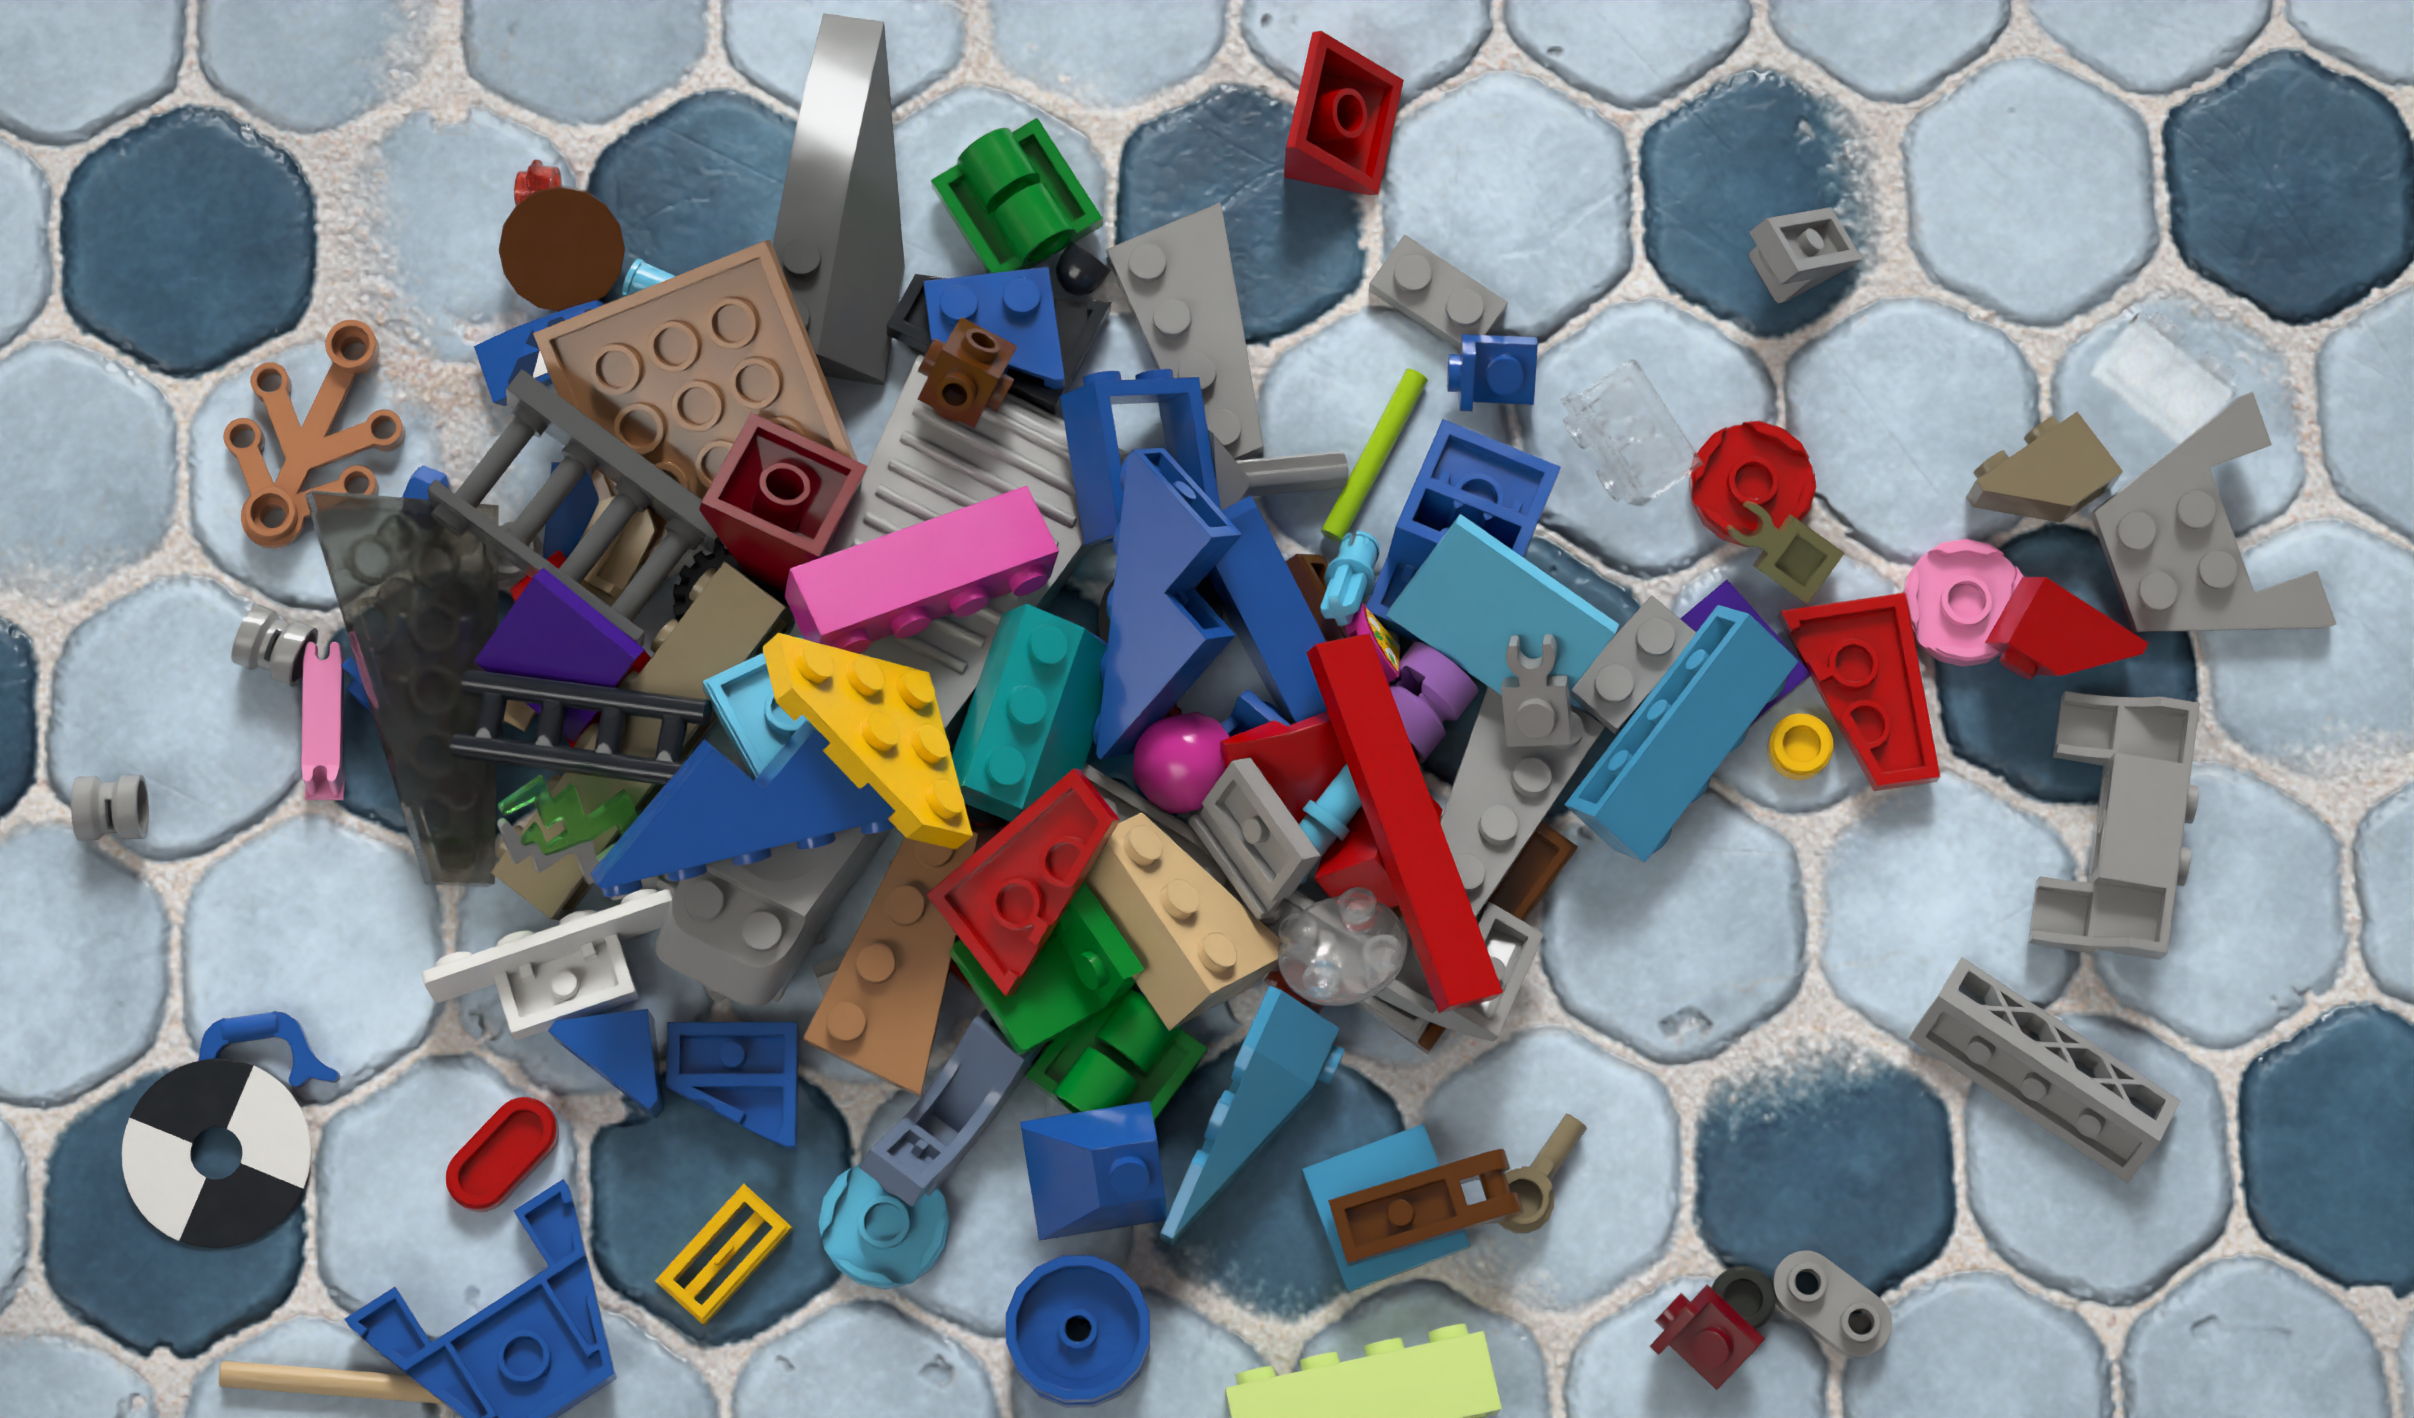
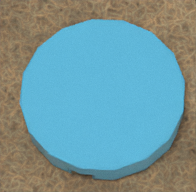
M862 1163L854 1168L851 1167L836 1178L823 1198L819 1228L824 1250L839 1272L859 1285L887 1290L912 1284L932 1270L946 1248L950 1220L945 1197L940 1189L937 1188L930 1196L925 1193L911 1207L898 1196L884 1190L878 1181L859 1167Z

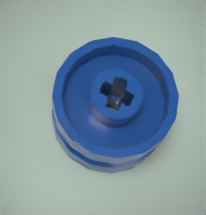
M1064 1255L1037 1266L1016 1287L1006 1312V1345L1019 1377L1039 1397L1066 1408L1096 1407L1121 1396L1140 1376L1150 1351V1314L1139 1286L1119 1266L1092 1255ZM1078 1318L1081 1325L1088 1321L1091 1326L1089 1337L1081 1342L1070 1340L1067 1337L1066 1327L1070 1320Z

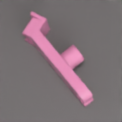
M308 642L305 648L303 658L301 756L302 775L305 783V800H344L346 779L343 770L344 670L341 667L344 657L342 646L337 642L330 644V654L325 660L319 659L318 646L315 643Z

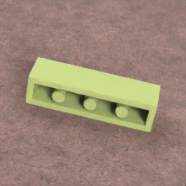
M1457 1324L1429 1331L1430 1343L1404 1348L1402 1338L1371 1343L1364 1346L1366 1357L1340 1362L1338 1352L1311 1356L1300 1360L1302 1371L1276 1376L1274 1366L1247 1370L1235 1374L1237 1385L1225 1388L1230 1418H1484L1497 1415L1502 1407L1485 1333L1481 1331L1468 1334L1466 1324Z

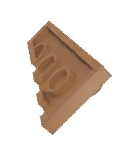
M972 832L973 837L957 850L904 837L803 1037L805 1043L921 1099L927 1078L926 1073L940 1019L939 1014L946 982L949 978L953 960L950 955V949L957 937L956 932L926 894L977 851L979 837L975 832Z

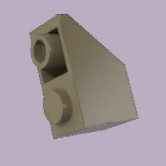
M2077 411L2061 423H2059L2055 416H2051L2025 435L2024 440L2028 445L2011 457L2002 450L1983 462L1973 472L1977 480L1974 482L1966 498L1974 508L2062 523L2110 490L2123 471Z

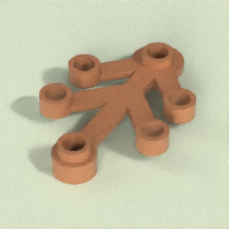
M341 321L333 326L327 334L325 348L332 361V365L302 427L289 396L292 390V382L286 370L277 363L267 362L259 365L253 371L250 379L251 387L256 396L265 403L286 459L275 483L261 454L265 446V437L257 423L248 418H238L231 421L224 430V443L230 453L238 459L251 494L242 507L241 524L250 540L261 547L277 549L291 544L299 537L303 531L305 519L346 503L354 507H366L373 503L379 493V484L371 470L361 465L346 468L340 474L339 480L303 492L301 490L310 471L373 447L384 452L393 451L400 447L405 439L406 430L400 417L395 412L387 409L377 410L367 418L366 422L328 436L356 375L369 371L376 364L379 357V343L371 328L361 321ZM353 343L365 345V353L361 358L348 360L344 357V352L349 345ZM278 375L282 378L281 385L277 390L273 392L261 390V383L265 377ZM382 422H392L396 425L395 433L388 439H378L374 436L376 427ZM243 430L253 431L255 438L250 446L246 448L234 446L235 436ZM364 477L369 480V487L365 493L361 495H351L348 493V485L353 479ZM275 509L284 511L285 519L280 526L275 528L264 526V518L268 512Z

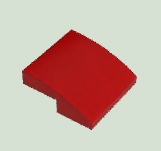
M1328 711L1290 726L1273 720L1220 741L1226 769L1234 760L1251 758L1298 824L1307 815L1303 808L1309 800L1316 803L1346 764Z

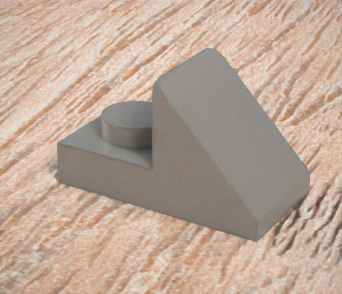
M1831 207L1766 218L1749 232L1757 245L1749 253L1750 260L1777 303L1789 301L1853 267L1862 260V257Z

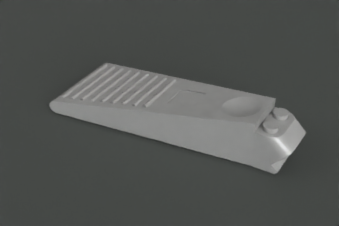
M920 354L913 365L869 461L858 491L827 555L1024 486H1028L1059 550L1051 578L1048 579L1043 587L1035 592L1024 596H1014L1012 592L991 599L983 609L972 615L956 617L954 613L931 621L927 628L913 636L900 639L896 638L893 634L871 642V645L864 652L860 653L865 656L930 673L946 737L951 747L961 732L1002 613L1024 604H1029L1046 611L1092 545H1084L1064 420L1009 392L997 413L988 408L984 410L975 428L962 422L944 419L931 406L918 400L928 378L917 372L925 357ZM1119 448L1122 466L1129 453ZM797 622L790 634L793 637L802 635ZM736 751L732 762L750 776ZM859 826L835 832L836 841L812 849H798L796 842L770 848L772 853L770 858L752 864L734 865L732 858L707 863V872L691 879L680 880L655 945L656 955L670 968L738 1003L749 1006L766 1005L771 1000L779 1002L818 933L825 926L892 829L878 833L863 834Z

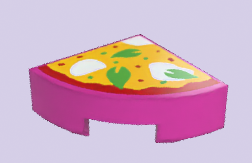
M1361 601L1359 610L1354 613L1351 623L1345 625L1346 635L1350 637L1352 635L1358 636L1370 633L1388 683L1399 677L1401 646Z

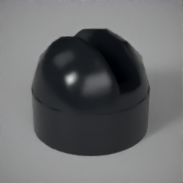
M1071 241L1060 255L1056 265L1058 282L1066 292L1077 296L1092 293L1103 283L1111 271L1101 261Z

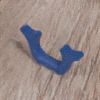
M273 1011L222 1018L214 1022L205 1031L202 1038L198 1061L219 1059L221 1052L233 1043L280 1038L286 1040L291 1047L293 1066L289 1076V1083L292 1086L301 1088L311 1079L336 1083L340 1080V1073L326 1066L316 1057L301 1024L283 1012Z

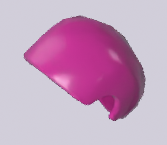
M1197 711L1160 719L1145 730L1135 745L1134 781L1150 803L1170 814L1188 813L1191 810L1197 811L1204 807L1202 802L1226 770L1220 741L1229 738V735L1216 719Z

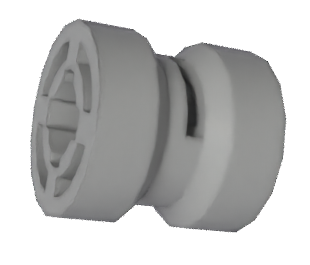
M259 604L254 605L248 611L238 629L233 643L231 660L233 663L250 670L258 667L269 670L274 680L293 687L303 677V658L306 644L313 642L317 645L318 630L301 621H296L292 624L286 623L279 619L276 611Z
M122 775L116 782H102L97 776L76 777L71 794V816L76 839L78 841L99 840L104 834L118 833L123 839H144L148 830L149 800L147 784L143 775Z

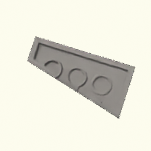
M1487 686L1464 756L1451 788L1447 805L1440 820L1475 918L1480 914L1605 728V725L1571 703L1573 737L1570 745L1507 747L1502 695Z

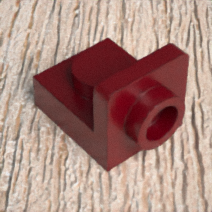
M1706 1285L1692 1301L1680 1293L1661 1313L1655 1322L1664 1331L1649 1347L1660 1355L1669 1345L1709 1384L1718 1390L1760 1346L1765 1338L1710 1286Z

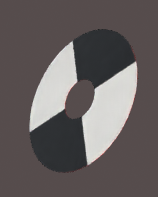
M205 1059L180 1066L161 1077L144 1093L129 1117L122 1144L124 1178L129 1193L140 1212L150 1223L166 1235L189 1245L206 1248L240 1245L252 1241L274 1228L285 1218L298 1201L308 1178L311 1162L309 1129L305 1116L293 1095L281 1082L266 1071L254 1065L231 1059ZM212 1127H222L230 1130L238 1137L242 1145L243 1153L239 1167L231 1175L222 1179H210L201 1175L191 1161L190 1153L193 1141L202 1131Z

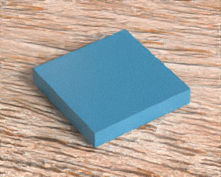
M1424 1124L1302 1169V1175L1347 1293L1466 1250L1471 1246L1466 1232L1463 1231L1348 1267L1328 1200L1439 1167V1162Z

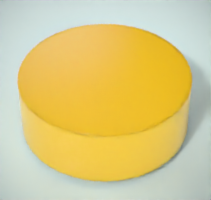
M1804 713L1789 715L1780 720L1770 734L1767 744L1769 760L1777 772L1789 779L1806 780L1813 778L1823 771L1832 756V734L1826 724L1815 716Z

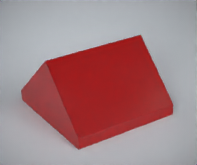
M1323 31L1312 32L1286 145L1284 178L1369 196L1378 195L1404 80Z

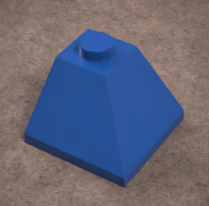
M1150 1101L1020 1122L1039 1241L1166 1221V1196Z

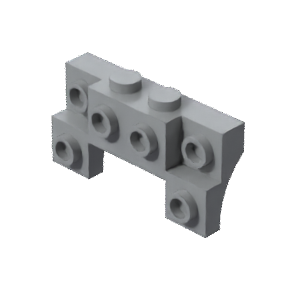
M2065 691L2062 694L2053 758L2103 766L2088 882L2042 876L2036 880L2028 943L2090 954L2097 949L2161 960L2168 954L2176 886L2185 885L2191 861V849L2182 847L2184 824L2193 823L2199 799V787L2190 785L2200 703L2167 697H2111Z

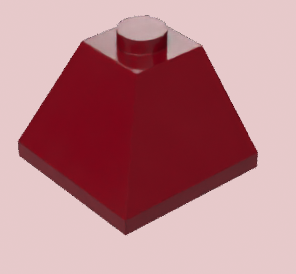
M751 412L701 501L699 511L747 575L785 592L790 568L827 555L868 466Z

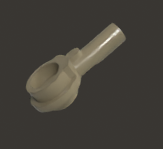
M1565 1114L1529 1167L1522 1166L1521 1169L1516 1168L1505 1172L1511 1193L1519 1194L1524 1213L1512 1219L1498 1222L1504 1229L1513 1233L1528 1234L1540 1229L1549 1220L1554 1209V1193L1551 1181L1587 1130V1127L1581 1121L1569 1114Z

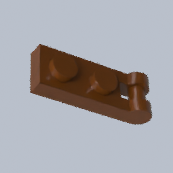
M1505 1150L1488 1151L1328 1200L1348 1267L1486 1224L1506 1221L1523 1214L1524 1210L1519 1194L1511 1193L1505 1174L1506 1171L1510 1170ZM1480 1180L1486 1200L1467 1206L1461 1184Z

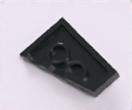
M915 274L886 325L887 335L921 352L927 353L931 341L924 297V281L946 278ZM1053 294L1065 377L1064 388L1053 389L1044 386L1043 379L1009 368L1008 373L1004 374L1014 378V381L1008 392L1055 415L1061 404L1060 396L1066 394L1111 312V302L1089 299V303L1055 299V294Z

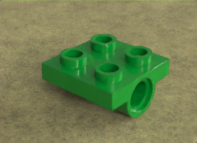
M1038 118L1033 119L1013 132L1009 128H999L983 135L960 154L957 165L931 179L932 189L987 274L1031 269L1065 249L1070 241L1075 243L1103 226V217Z
M1130 989L1121 1002L1053 1038L1026 1074V1079L1072 1113L1150 1101L1155 1124L1208 1053V1048L1183 1031L1181 1026L1169 1031L1148 999Z

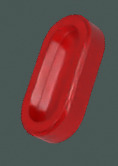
M531 1097L515 1098L501 1106L449 1162L446 1170V1186L452 1198L459 1205L473 1212H487L502 1205L554 1150L559 1138V1125L553 1112L543 1102Z

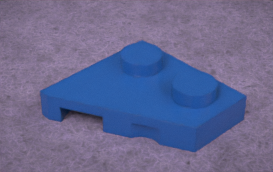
M667 1022L666 1087L669 1091L787 1150H797L798 1022Z

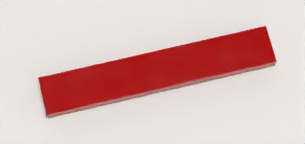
M1368 633L1315 644L1306 654L1438 1013L1491 1001L1501 995L1503 990L1371 635Z

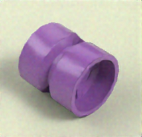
M1415 641L1400 659L1399 677L1395 679L1394 684H1389L1417 762L1423 763L1446 735L1443 726L1444 720L1456 721L1478 694L1479 690L1471 678L1450 659L1434 648Z

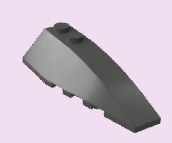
M823 13L796 126L773 248L824 376L885 385L893 339L887 335L886 325L899 304L905 270L885 25L881 21Z

